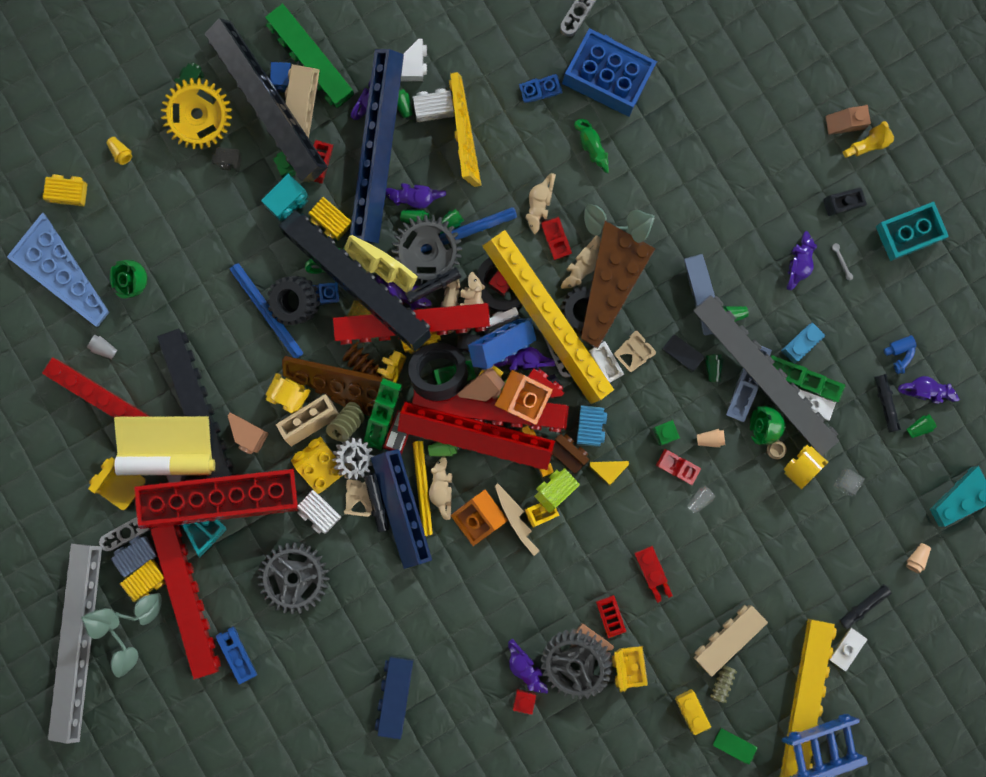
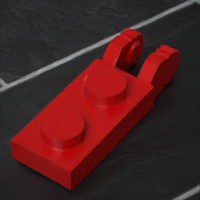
M653 546L634 553L657 603L662 600L656 586L662 584L668 598L672 597L671 590L667 584L668 580Z

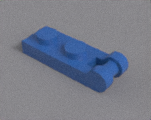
M234 626L229 628L227 632L216 635V639L239 684L258 675ZM232 638L234 643L228 646L226 641Z

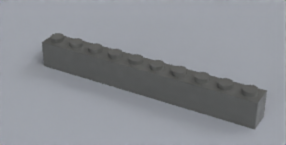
M709 295L693 309L695 314L813 448L823 456L839 442L836 437L839 434L832 426L828 428L823 423L826 419L819 412L815 414L811 409L812 403L806 397L803 399L800 397L798 387L794 383L789 384L786 381L788 376L781 368L777 370L772 365L775 361L768 354L764 356L760 351L761 345L755 339L753 341L747 336L749 332L743 325L738 326L734 322L737 318L730 310L726 312L721 307L724 305L717 296L713 298L712 295Z

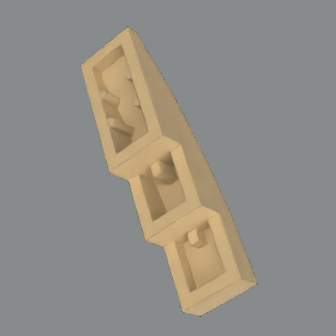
M496 484L495 488L509 523L523 544L535 556L539 549L526 537L532 531L519 518L524 511L499 484Z

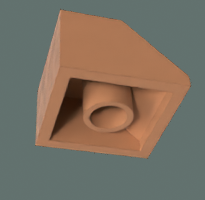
M229 413L228 419L234 440L240 445L239 449L251 455L253 452L259 453L269 433Z

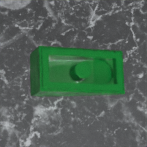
M720 728L712 744L714 747L748 765L751 763L758 748L723 728Z

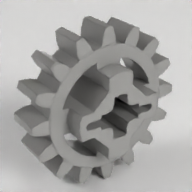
M349 438L346 442H342L343 445L337 444L336 447L339 450L333 451L336 458L332 459V462H337L334 469H340L339 475H344L345 479L352 478L356 480L358 477L363 478L364 472H370L367 467L373 466L370 459L374 456L369 455L372 448H366L367 442H362L360 438Z

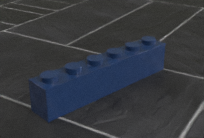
M396 449L371 457L403 569L432 561L400 450Z

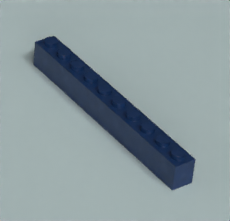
M375 49L350 232V235L367 243L379 244L404 54L391 49Z

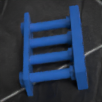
M843 714L838 716V719L801 732H791L789 736L782 738V742L792 745L795 752L798 771L797 774L790 777H834L868 764L866 756L855 752L850 726L859 723V719L850 716V714ZM843 729L847 753L846 756L839 758L834 731ZM823 735H827L831 755L830 762L825 764L822 762L817 738ZM810 740L815 765L813 768L806 770L801 743Z

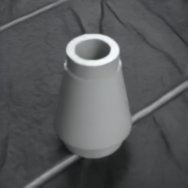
M94 335L87 346L91 350L90 352L110 358L111 360L117 352V349L101 336Z

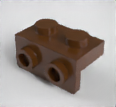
M559 434L554 440L555 444L552 454L576 474L589 460L586 457L588 453L581 447L577 449L572 444L574 441L567 434L564 436Z

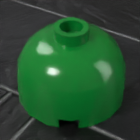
M134 260L115 262L116 265L111 267L109 277L112 288L115 287L117 291L116 295L121 298H132L141 294L147 286V273L144 267Z
M758 406V410H754L750 418V431L754 429V436H751L752 440L758 445L773 444L783 435L786 428L785 421L781 413L775 408Z

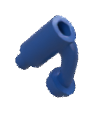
M910 335L890 343L889 347L883 349L886 356L890 354L896 356L907 352L902 362L897 360L893 364L897 374L905 373V368L914 357L916 342L914 337Z

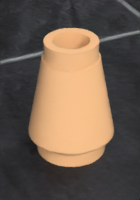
M715 429L697 434L698 446L721 448V446L725 445L724 430Z
M921 543L907 560L906 567L918 574L924 571L931 548Z

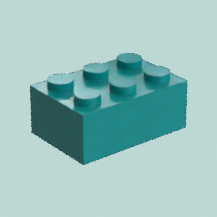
M935 202L883 221L876 226L890 261L941 242L949 237Z

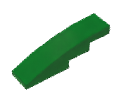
M771 355V358L775 361L772 365L777 370L779 368L783 370L788 376L786 381L789 384L794 383L802 390L836 403L840 402L846 387L845 384L810 371L806 367Z
M384 378L381 381L363 441L367 442L368 446L379 450L382 449L401 388L400 384Z

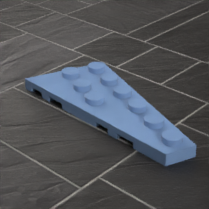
M42 213L7 258L98 327L110 312L47 216Z

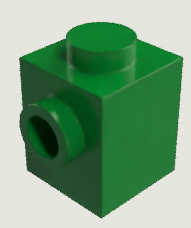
M283 151L278 153L277 157L273 159L282 178L287 174H290L292 177L295 176L296 171L286 161Z

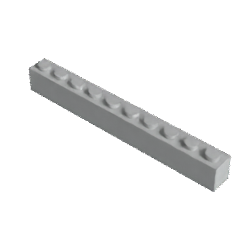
M71 544L53 689L54 694L48 736L50 741L61 743L80 742L91 637L88 636L81 617L95 611L102 546Z

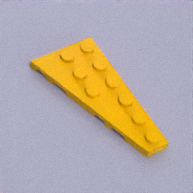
M458 72L451 73L449 86L453 93L452 103L457 128L455 138L459 146L458 155L461 163L462 178L474 187L482 186L462 76Z

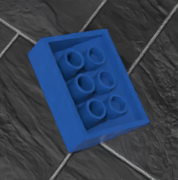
M589 28L565 72L562 84L630 117L657 61Z

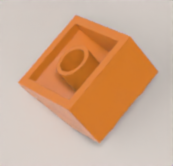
M511 370L495 406L536 425L553 389Z
M486 489L451 515L472 546L479 543L508 521Z

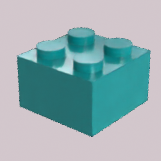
M287 174L261 201L282 222L294 210L303 208L307 204L309 196L305 189L290 174Z

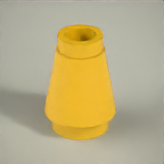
M111 137L107 140L106 144L116 163L125 165L132 159L131 150L116 137Z

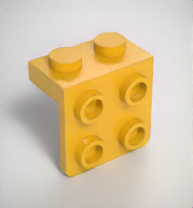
M321 436L318 439L312 440L304 450L297 452L291 459L295 469L317 494L323 492L343 476L338 474L340 469H334L337 462H332V459L336 458V456Z
M111 457L103 462L101 472L98 475H94L90 480L89 484L91 485L88 489L93 493L100 494L119 509L126 510L135 498L134 487L144 486L146 479L141 475H116V458Z
M636 646L618 649L615 652V656H612L613 667L617 668L618 674L615 676L616 687H619L620 692H623L627 688L647 686L648 681L643 647Z

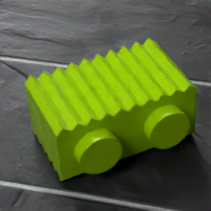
M565 468L560 472L556 470L549 476L551 480L549 483L544 481L536 488L538 493L534 497L549 513L580 486V483Z

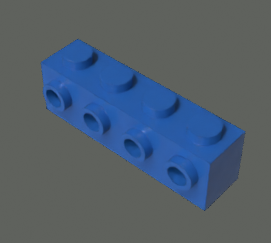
M517 318L469 344L468 348L473 367H481L483 370L493 367V364L505 361L507 356L515 355L518 353V350L529 347V344L536 341L532 319Z

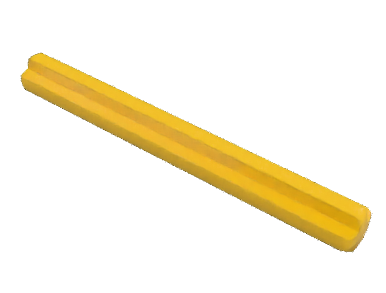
M423 441L413 442L420 519L425 536H431L433 532Z

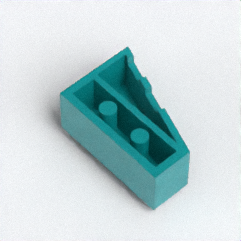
M979 466L971 467L930 509L939 527H945L986 506V479Z
M219 520L182 524L199 558L227 530Z

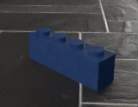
M390 656V659L385 661L384 672H387L386 680L383 679L381 686L384 697L379 700L378 705L381 717L376 719L375 724L378 736L394 739L402 738L414 659Z

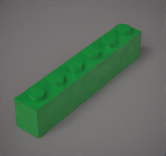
M283 3L265 17L267 21L266 27L272 34L276 33L279 38L277 40L283 48L287 47L291 51L289 55L295 63L299 61L304 67L320 70L317 90H322L325 93L324 99L330 106L334 105L336 108H339L354 96L353 89Z

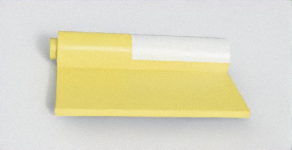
M209 417L114 418L118 453L115 459L116 475H211L212 471H215V460H212Z

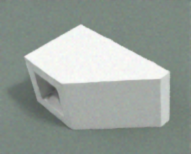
M418 39L404 53L401 81H423V75H427V64H423V57H427V45H423V39Z

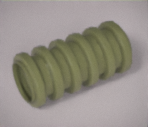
M723 665L721 667L722 670L718 673L720 676L716 678L718 681L714 684L716 687L712 690L714 693L710 697L716 701L727 703L726 697H729L728 691H731L730 686L733 685L732 680H735L734 674H737V671Z

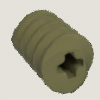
M355 402L347 403L327 426L326 433L332 439L346 442L365 420L360 406Z

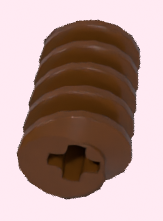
M356 342L345 352L342 360L344 362L349 361L348 367L354 366L352 371L374 376L381 375L377 373L380 365L372 366L374 359L367 360L369 353L362 354L364 347L357 349L359 342Z

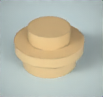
M778 440L767 446V454L772 459H781L786 454V446Z

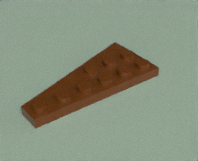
M607 221L604 222L581 340L597 349L655 251L654 247L645 242L634 241L632 235Z
M288 356L282 359L283 376L302 386L308 385L316 389L315 392L320 395L324 393L330 396L332 401L344 407L349 402H355L360 406L363 414L370 418L381 381L384 377ZM392 415V419H391V422H390V425H389V428H388L389 430H390V428H391V426H392V423H393V415Z

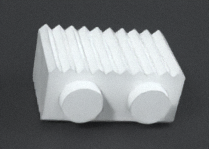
M442 88L435 90V93L428 94V92L424 91L417 93V96H413L417 122L454 117L451 91H446V89Z
M314 490L298 505L299 511L297 513L305 521L309 519L313 523L311 527L319 534L321 532L326 534L342 518Z

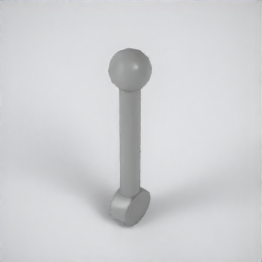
M834 244L832 250L836 252L846 273V279L852 280L853 275L849 272L839 251L840 246L839 244Z

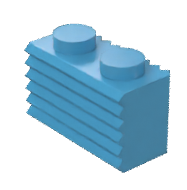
M810 323L781 351L792 363H797L825 335L814 323Z
M580 406L577 445L600 447V443H604L605 432L602 431V424H606L607 413L604 412V408Z

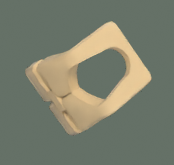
M635 331L630 336V339L626 340L614 352V355L629 372H633L645 363L648 358L656 354L649 343H645V339L638 331ZM632 354L630 367L622 360L620 355Z
M348 479L346 485V510H344V514L369 517L372 507L366 483ZM361 501L365 506L366 512H353L351 509L357 502Z

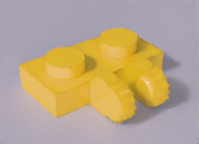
M394 350L393 355H390L389 359L385 357L382 359V362L388 365L387 369L378 368L377 373L381 374V377L393 379V382L396 383L407 357Z

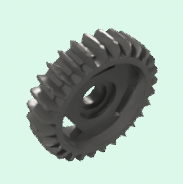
M424 214L423 220H421L417 215L416 222L410 218L411 224L409 226L404 222L405 229L398 228V231L401 233L400 236L394 235L398 242H392V245L397 247V249L391 250L392 253L397 254L393 258L399 260L401 264L417 275L420 285H422L423 280H426L427 283L436 278V275H442L454 268L453 264H460L456 258L462 257V255L457 253V251L462 250V247L457 246V244L461 243V240H455V237L459 234L457 232L451 233L454 227L447 228L449 222L445 221L442 224L441 217L435 221V216L432 215L430 220H428L427 215ZM414 230L417 232V235L408 249L403 247V244L410 232ZM444 231L451 244V248L448 250L445 249L438 236V233ZM424 244H429L432 247V252L428 255L421 252V247ZM417 267H436V272L430 274L418 273Z
M293 542L292 548H290L289 543L285 544V549L279 545V552L272 549L273 556L266 555L268 562H261L265 568H259L263 575L257 577L263 580L262 583L258 584L260 587L264 586L260 593H267L264 600L271 599L270 606L276 603L277 611L281 607H283V613L290 609V613L294 614L295 609H297L300 614L302 613V607L309 611L308 605L310 604L312 607H315L314 600L322 601L319 594H326L322 588L329 587L327 584H324V581L330 580L329 577H324V574L329 572V570H323L327 563H320L323 556L316 557L317 550L311 553V546H308L305 550L304 543H301L299 548H297L296 542ZM288 554L307 556V561L304 563L287 560ZM292 572L296 573L299 578L295 584H291L288 581V575ZM272 575L275 576L280 594L275 595L269 580V577ZM314 582L317 587L305 601L301 595Z
M573 628L570 633L567 629L564 630L563 634L559 632L551 638L542 652L541 662L543 664L541 669H545L543 676H549L546 682L552 681L551 688L556 686L558 693L561 691L565 692V697L568 694L572 695V699L578 695L580 700L584 695L587 699L590 698L591 694L595 697L598 692L601 693L603 688L607 686L612 676V659H609L611 652H606L608 646L602 647L603 640L597 641V635L590 637L589 631L586 634H582V629H580L576 633ZM568 644L577 645L563 651L560 648ZM595 659L598 660L600 666V676L594 675ZM572 662H577V663H579L580 666H581V669H580V670H574V669L571 667V663H572ZM560 672H562L564 675H566V676H567L569 679H571L572 681L566 679Z

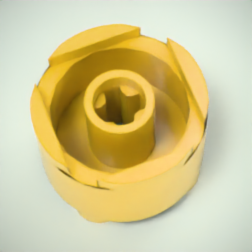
M276 373L266 392V400L275 405L276 403L284 405L283 409L290 413L297 412L304 405L310 390L305 389V386L287 377L286 379L280 378L281 375Z
M808 445L799 452L797 460L793 458L783 469L785 471L784 474L801 490L829 463L812 446L809 447Z

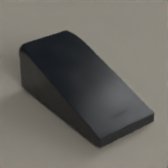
M861 187L829 195L823 199L829 217L867 205Z
M675 334L662 348L691 373L705 358Z

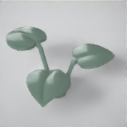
M586 205L584 211L586 228L592 235H600L603 231L604 222L607 220L606 214L596 205ZM632 210L627 216V226L616 227L626 230L628 234L632 235L634 241L643 242L649 235L655 216L640 210Z
M159 592L142 597L134 607V617L118 612L114 613L109 608L96 610L81 617L89 637L98 639L109 631L121 646L122 651L116 652L111 659L112 673L118 678L127 674L135 666L138 660V651L134 647L126 649L113 629L118 627L119 618L132 621L138 620L141 625L152 622L157 617L161 608V595Z

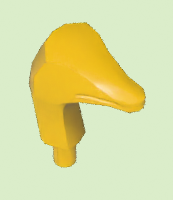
M883 121L880 125L871 129L869 137L853 143L849 149L843 151L844 157L847 158L852 155L857 157L872 150H882L888 147L894 141V135L889 129L888 123Z

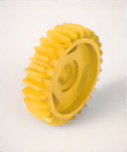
M190 78V84L183 80L182 87L177 83V90L170 88L172 96L169 94L165 95L169 101L162 102V104L167 106L161 109L162 112L166 113L161 119H167L163 127L169 126L170 129L167 131V134L173 132L172 139L178 137V144L185 141L186 148L190 143L193 149L196 148L197 144H199L200 149H203L204 143L209 148L211 146L210 141L217 144L216 137L223 139L221 132H228L224 126L231 125L229 122H226L227 119H232V116L227 115V112L232 111V109L226 108L230 101L223 100L226 94H219L221 88L214 90L215 83L208 86V80L201 84L200 78H198L197 83H194L193 78ZM199 89L216 98L215 103L212 104L197 95ZM173 103L179 104L180 123H174ZM194 108L201 109L202 117L200 119L192 117L191 112ZM211 125L215 126L216 131L203 138H199L198 132Z

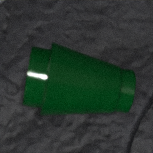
M722 354L706 355L705 365L709 382L721 381L720 377L724 360L722 359Z

